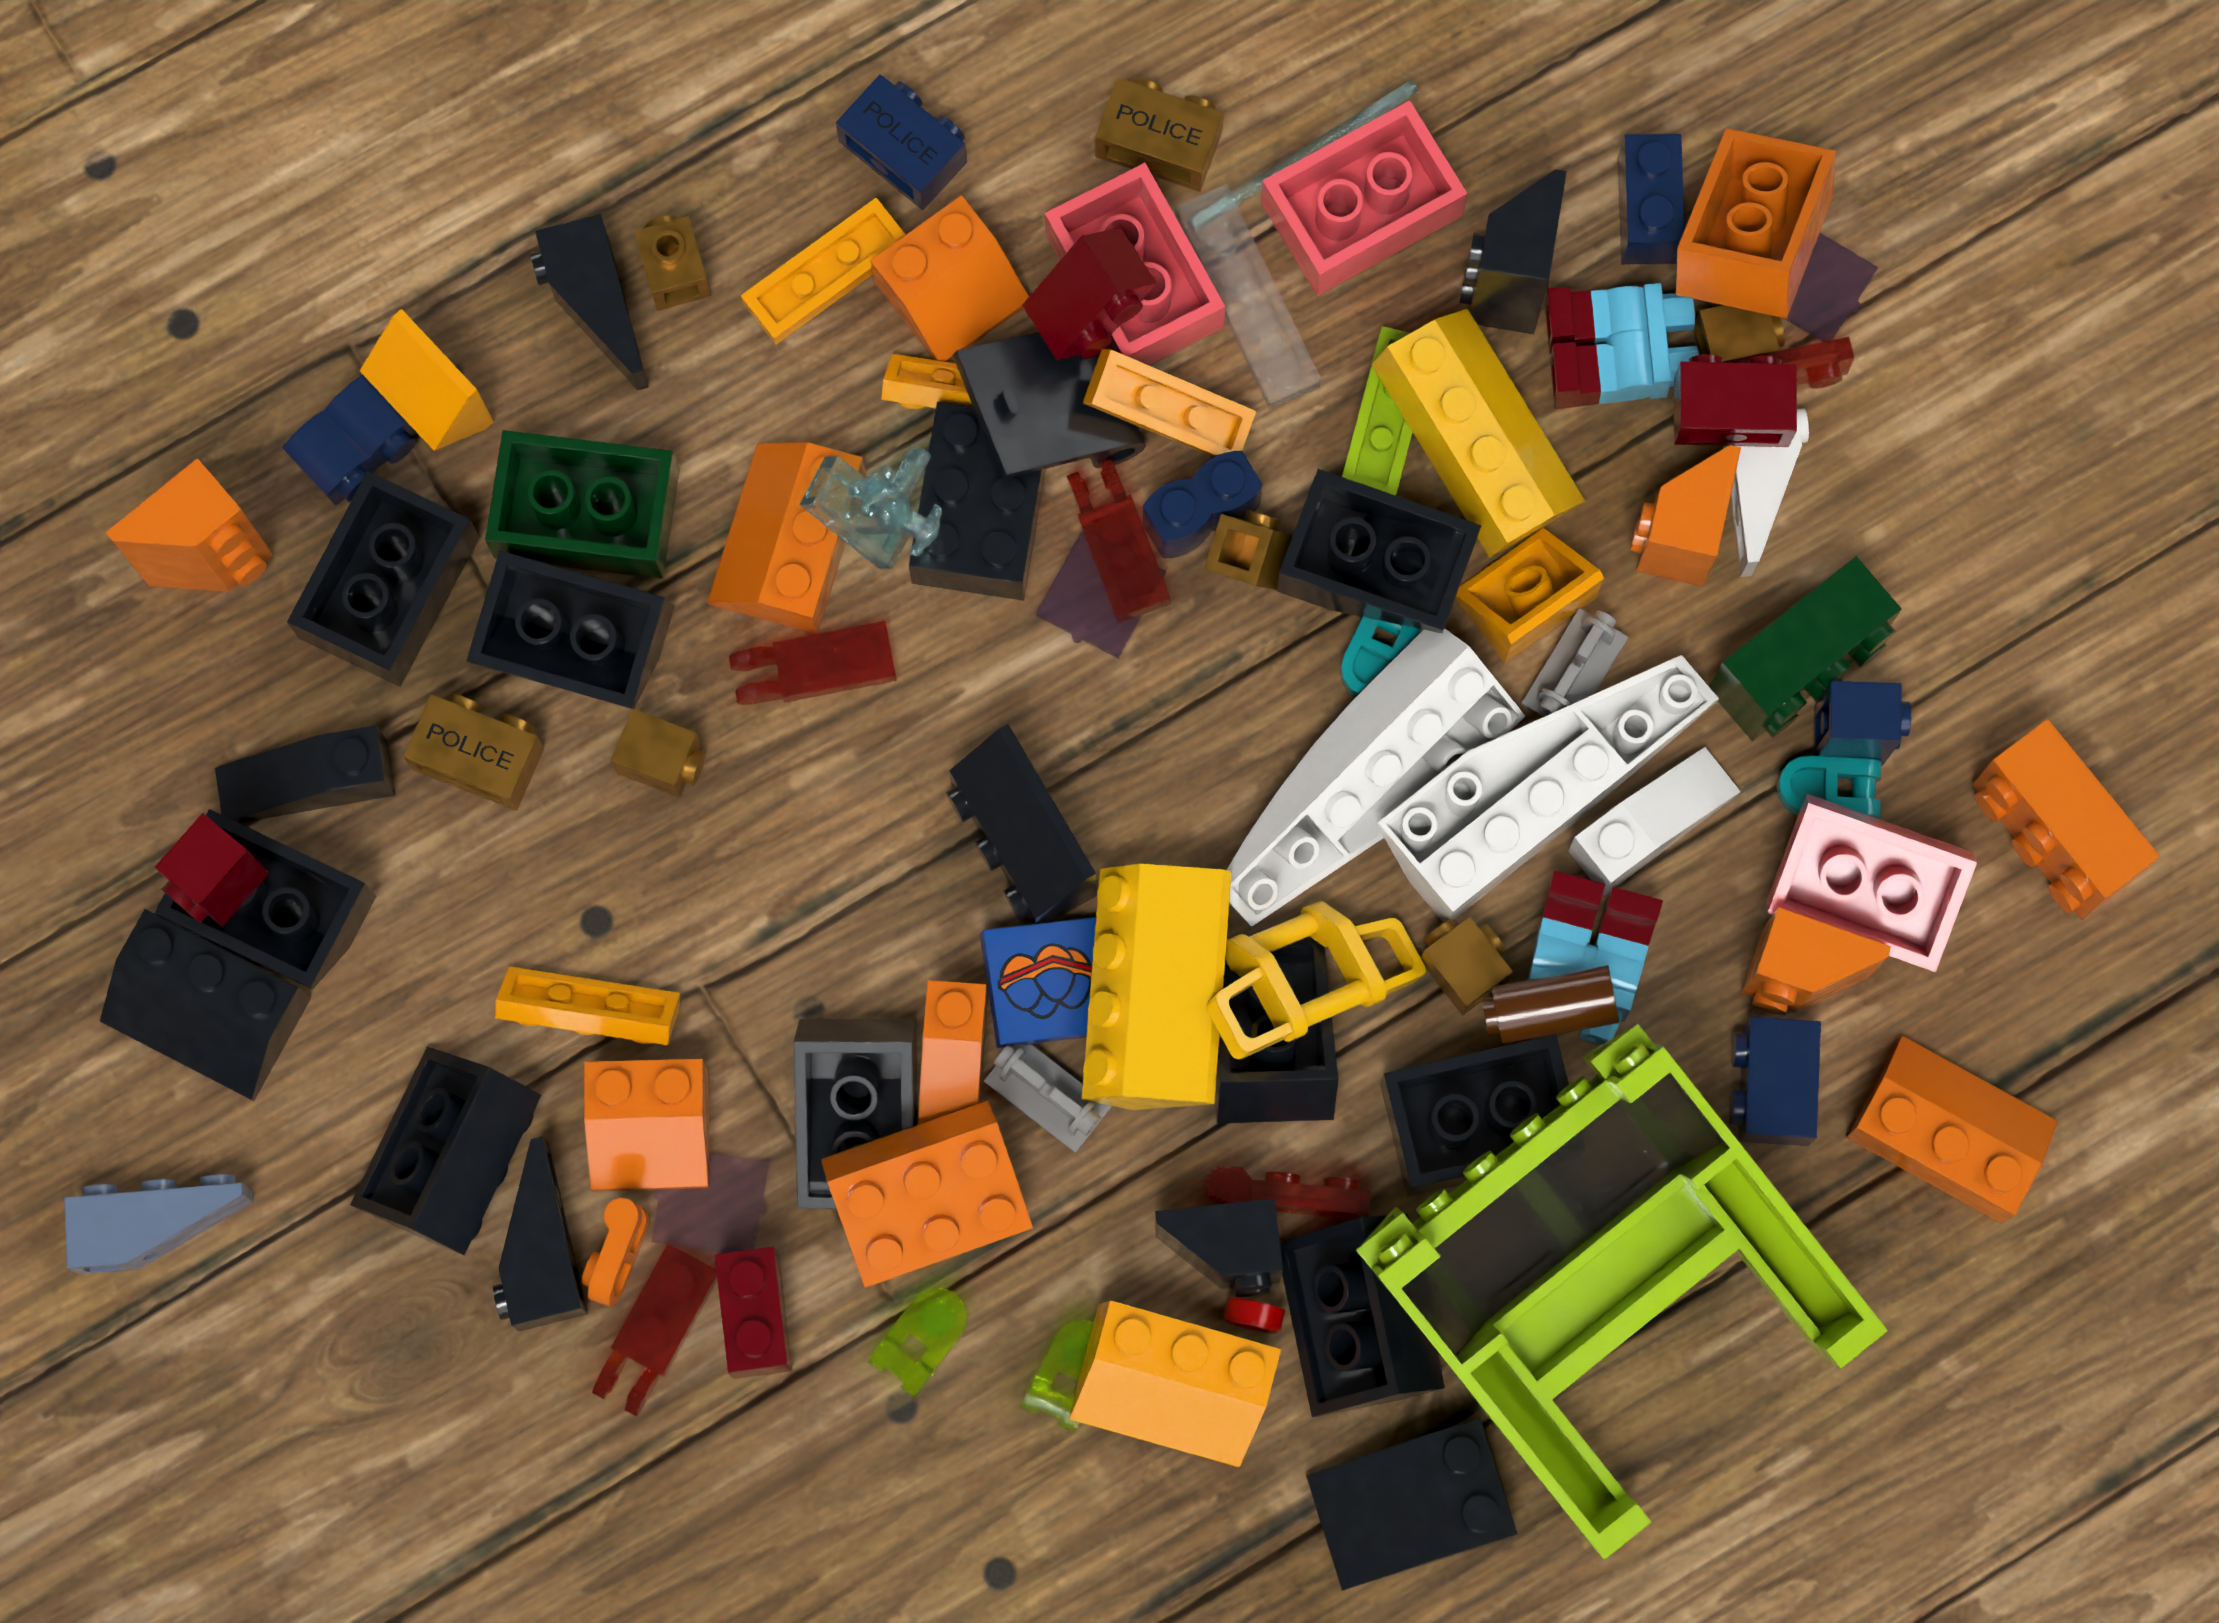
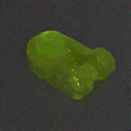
M932 1288L923 1291L911 1302L870 1356L868 1363L881 1373L887 1369L903 1382L900 1388L913 1398H916L962 1338L967 1328L968 1315L963 1301L956 1293L945 1288ZM911 1336L928 1349L918 1363L901 1351Z
M1084 1319L1075 1320L1058 1329L1052 1337L1020 1403L1021 1408L1035 1415L1041 1410L1057 1418V1425L1072 1433L1080 1422L1072 1421L1068 1418L1094 1322ZM1057 1373L1077 1382L1069 1398L1050 1389Z

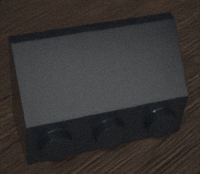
M1553 170L1491 212L1488 216L1484 234L1473 232L1460 303L1470 305L1469 312L1477 325L1534 334L1550 278L1567 171Z
M499 550L466 661L634 710L659 661L675 606L662 596Z
M1009 724L999 728L949 770L951 784L954 788L947 791L946 794L960 820L964 822L972 818L982 837L974 842L990 871L998 867L1002 869L1011 885L1003 890L1017 918L1021 921L1029 916L1033 924L1050 923L1097 896L1096 872Z
M209 809L206 816L247 849L269 875L223 927L209 915L199 923L166 893L161 899L155 914L304 986L314 989L352 945L376 895L366 883Z
M144 909L115 961L100 1022L232 1091L255 1101L311 999L299 987Z
M427 1046L350 1205L431 1243L465 1256L471 1241L478 1235L481 1229L482 1218L497 1187L500 1186L507 1175L508 1164L522 1135L532 1123L534 1110L541 1094L491 1067Z
M1387 1215L1360 1217L1280 1242L1283 1263L1282 1277L1312 1417L1399 1401L1445 1388L1437 1350L1356 1251ZM1420 1273L1406 1284L1402 1290L1432 1326Z

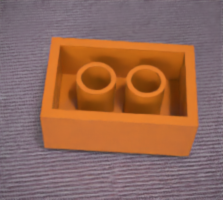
M1726 128L1677 248L1676 295L1787 319L1833 199L1836 150Z
M2048 718L1993 759L1972 784L1978 792L1975 794L1976 802L1984 814L1992 821L1998 822L2000 820L2014 837L2011 842L2018 856L2028 866L2034 868L2037 865L2051 882L2048 889L2056 903L2067 913L2074 911L2081 921L2133 882L2160 858V855Z
M989 1101L821 1159L829 1189L865 1288L1033 1229Z

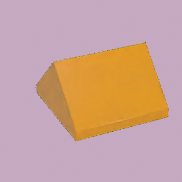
M402 309L393 315L359 370L433 451L484 431L493 424L494 421L478 390Z
M1542 528L1461 585L1455 599L1505 664L1576 614L1579 608L1583 609L1597 598L1604 577L1600 569L1545 528Z

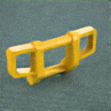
M1317 901L1303 907L1299 916L1249 937L1239 934L1227 939L1225 960L1230 969L1241 978L1219 991L1207 1003V1011L1232 1057L1243 1059L1282 1040L1289 1042L1304 1036L1309 1026L1361 1004L1364 1007H1369L1383 1001L1386 995L1415 983L1426 973V967L1404 926L1398 919L1388 918L1354 926L1351 920L1327 903ZM1310 936L1325 948L1328 947L1347 985L1300 1005L1271 952ZM1376 937L1385 938L1398 958L1404 973L1384 981L1363 940ZM1250 986L1253 987L1275 1028L1256 1038H1249L1243 1033L1229 1006L1231 998Z

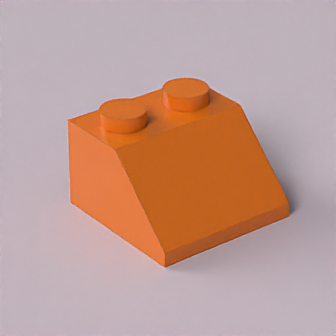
M962 195L870 260L874 283L932 358L937 361L950 362L954 359L952 355L957 350L969 348L1024 309L1022 304L1029 297L996 238Z
M1727 446L1662 485L1654 504L1643 503L1640 518H1637L1630 546V551L1640 553L1636 568L1637 572L1703 587L1717 558L1741 447Z
M1778 907L1762 928L1741 993L1754 997L1752 1004L1766 1012L1777 1015H1785L1787 1009L1798 1012L1870 978L1888 958L1892 946Z
M703 1059L584 1062V1123L591 1191L709 1189V1073Z

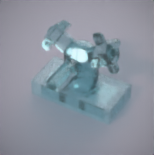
M914 448L906 454L892 482L890 480L894 471L889 465L883 466L879 473L864 477L839 456L825 457L799 504L879 569H893L910 536L916 538V541L909 554L919 556L923 549L929 547L931 542L937 538L939 534L938 528L941 525L939 519L942 515V509L939 506L934 505L928 518L911 509L909 498L930 460L929 452L921 448Z

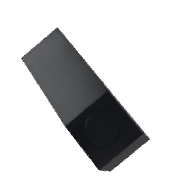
M598 214L535 231L540 250L530 252V257L538 285L549 283L555 301L637 390L649 388L602 215Z
M377 725L317 735L215 768L221 815L238 823L396 796L388 742Z
M542 1136L530 1140L499 1264L502 1283L493 1285L494 1300L500 1319L510 1318L511 1326L519 1332L588 1315L550 1144Z

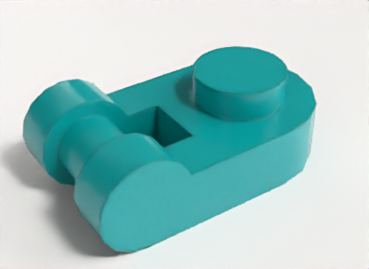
M1363 616L1344 654L1341 665V681L1347 692L1356 698L1421 633L1422 629ZM1378 628L1398 636L1393 647L1373 639Z
M1828 756L1797 757L1786 765L1778 777L1776 786L1778 799L1783 807L1794 815L1799 814L1807 793L1881 819V801L1875 799V782L1881 780V761ZM1838 779L1852 781V797H1837Z

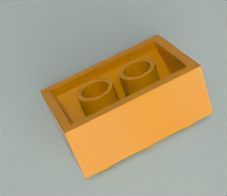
M1109 1300L1098 1305L1068 1420L1234 1467H1240L1266 1409L1281 1349Z

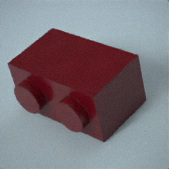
M1122 228L1082 235L1022 306L1056 360L1082 355L1084 359H1088L1100 354L1102 349H1106L1112 342L1111 334L1119 325L1130 320L1141 311L1143 307L1141 301L1157 282Z
M1709 354L1696 355L1689 358V362H1680L1674 377V445L1790 446L1797 431L1796 364H1781V359L1773 356H1756L1747 359L1746 363L1723 362V358L1720 356Z
M204 813L196 819L155 866L168 880L161 890L172 898L177 905L199 923L209 915L222 927L269 875L247 849Z
M773 1246L714 1254L728 1373L733 1379L791 1372L792 1362L778 1252Z

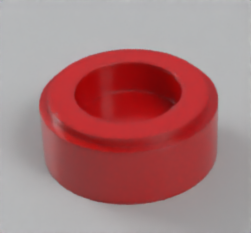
M1227 1298L1223 1319L1226 1320L1225 1323L1235 1327L1261 1333L1277 1334L1281 1332L1285 1310L1257 1301Z

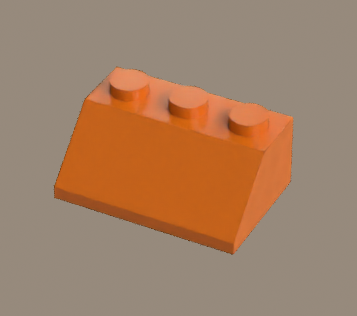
M809 442L757 443L707 601L708 605L818 635L866 480L863 457Z
M198 458L105 532L150 587L230 592L238 584L246 586L260 577L267 568L266 562L274 556L242 509Z
M1901 1036L1846 1138L2003 1224L2016 1215L2043 1164L2058 1121L1912 1040Z

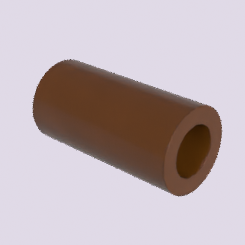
M1609 965L1493 986V999L1482 1000L1488 1034L1500 1033L1503 1045L1620 1023Z

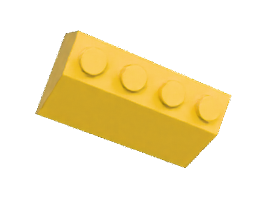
M1468 308L1437 318L1392 343L1371 364L1465 519L1481 525L1477 538L1489 558L1586 502Z
M1133 864L1100 869L1085 1062L1083 1066L1082 1100L1129 1110L1211 1105L1215 1103L1220 1033L1207 1011V1003L1223 989L1231 871L1153 864Z

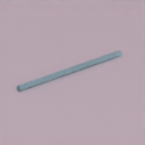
M1413 81L1407 82L1187 220L1189 228L1193 232L1198 231L1260 192L1264 179L1378 118L1418 93L1416 84Z

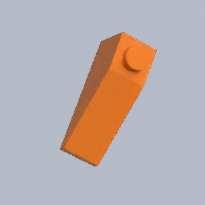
M927 981L918 1125L980 1103L988 1007L986 984Z

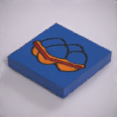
M1096 917L983 930L979 934L997 1048L1006 1047L1007 1045L1011 1047L1087 1037Z

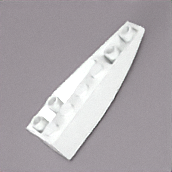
M1445 628L1443 634L1423 630L1344 709L1282 784L1227 868V871L1232 872L1229 904L1251 927L1383 839L1384 837L1377 826L1379 821L1467 751L1509 733L1525 717V714L1466 643Z
M1680 655L1467 751L1379 821L1377 826L1411 885L1443 923L1449 919L1454 921L1621 785L1712 707L1719 698L1686 659Z

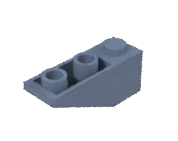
M227 1174L200 1177V1186L177 1188V1181L169 1179L141 1182V1191L118 1193V1186L110 1184L82 1187V1196L64 1198L67 1269L79 1275L140 1270L252 1203L253 1190L243 1183H236L235 1175Z

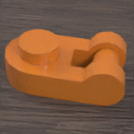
M627 1198L614 1199L606 1206L604 1221L609 1228V1232L601 1252L594 1251L591 1254L582 1276V1285L589 1287L588 1299L610 1308L616 1305L626 1287L650 1222L646 1210Z

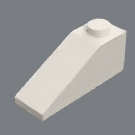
M1805 408L1797 409V431L1789 447L1737 446L1741 447L1730 501L1740 577L1753 575L1766 545L1802 443L1808 442L1809 425Z
M1704 747L1619 803L1575 836L1568 851L1592 881L1605 884L1603 896L1610 892L1612 886L1617 887L1738 796L1741 791L1706 747Z

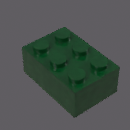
M502 430L485 542L495 559H497L500 550L553 566L663 579L680 471L673 450Z
M1855 556L1724 660L1709 687L1719 698L1718 702L1752 742L1765 731L1773 738L1799 717L1797 712L1807 704L1805 699L1811 696L1817 703L1831 681H1843L1841 677L1851 669L1852 666L1850 664L1853 661L1861 668L1887 646L1885 642L1896 633V630L1891 625L1902 608L1859 558Z

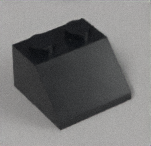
M1275 1198L1155 1211L1156 1238L1220 1289L1234 1288L1235 1297H1251L1270 1293L1269 1287H1272V1283L1280 1282L1283 1263Z

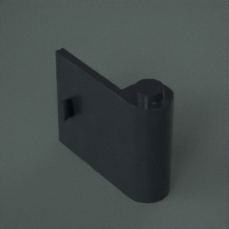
M1035 332L957 350L952 355L1002 479L1087 458L1091 459L1095 468H1107L1130 460L1141 453L1146 447L1138 426L1083 403L1100 354L1088 359H1084L1082 355L1056 360L1040 333Z

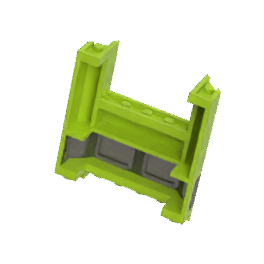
M1639 1024L1582 1056L1583 1060L1596 1075L1594 1078L1588 1081L1585 1076H1581L1565 1087L1556 1097L1560 1105L1543 1119L1536 1113L1519 1124L1509 1135L1514 1142L1497 1156L1488 1151L1474 1160L1463 1171L1467 1180L1448 1194L1443 1188L1428 1197L1416 1209L1421 1217L1415 1222L1411 1223L1406 1215L1395 1206L1356 1250L1574 1525L1604 1560L1648 1526L1651 1520L1624 1491L1554 1403L1553 1399L1728 1257L1736 1252L1814 1352L1840 1369L1888 1331L1664 1046L1653 1043Z

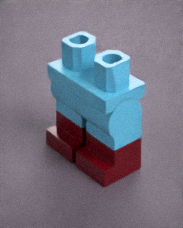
M1661 283L1644 284V288L1624 286L1608 290L1571 292L1570 287L1547 288L1545 316L1549 354H1551L1550 367L1555 409L1631 401L1650 397V399L1667 398L1669 388L1674 386V377L1680 362H1689V358L1699 355L1697 346L1668 348L1666 332L1694 330L1695 311L1693 298L1674 293L1662 294Z
M1554 870L1547 888L1527 980L1609 965L1619 1022H1625L1632 1008L1635 992L1663 900L1612 886L1605 901L1595 943L1590 945L1589 942L1605 884ZM1620 1023L1581 1030L1579 1038L1601 1046L1613 1039Z

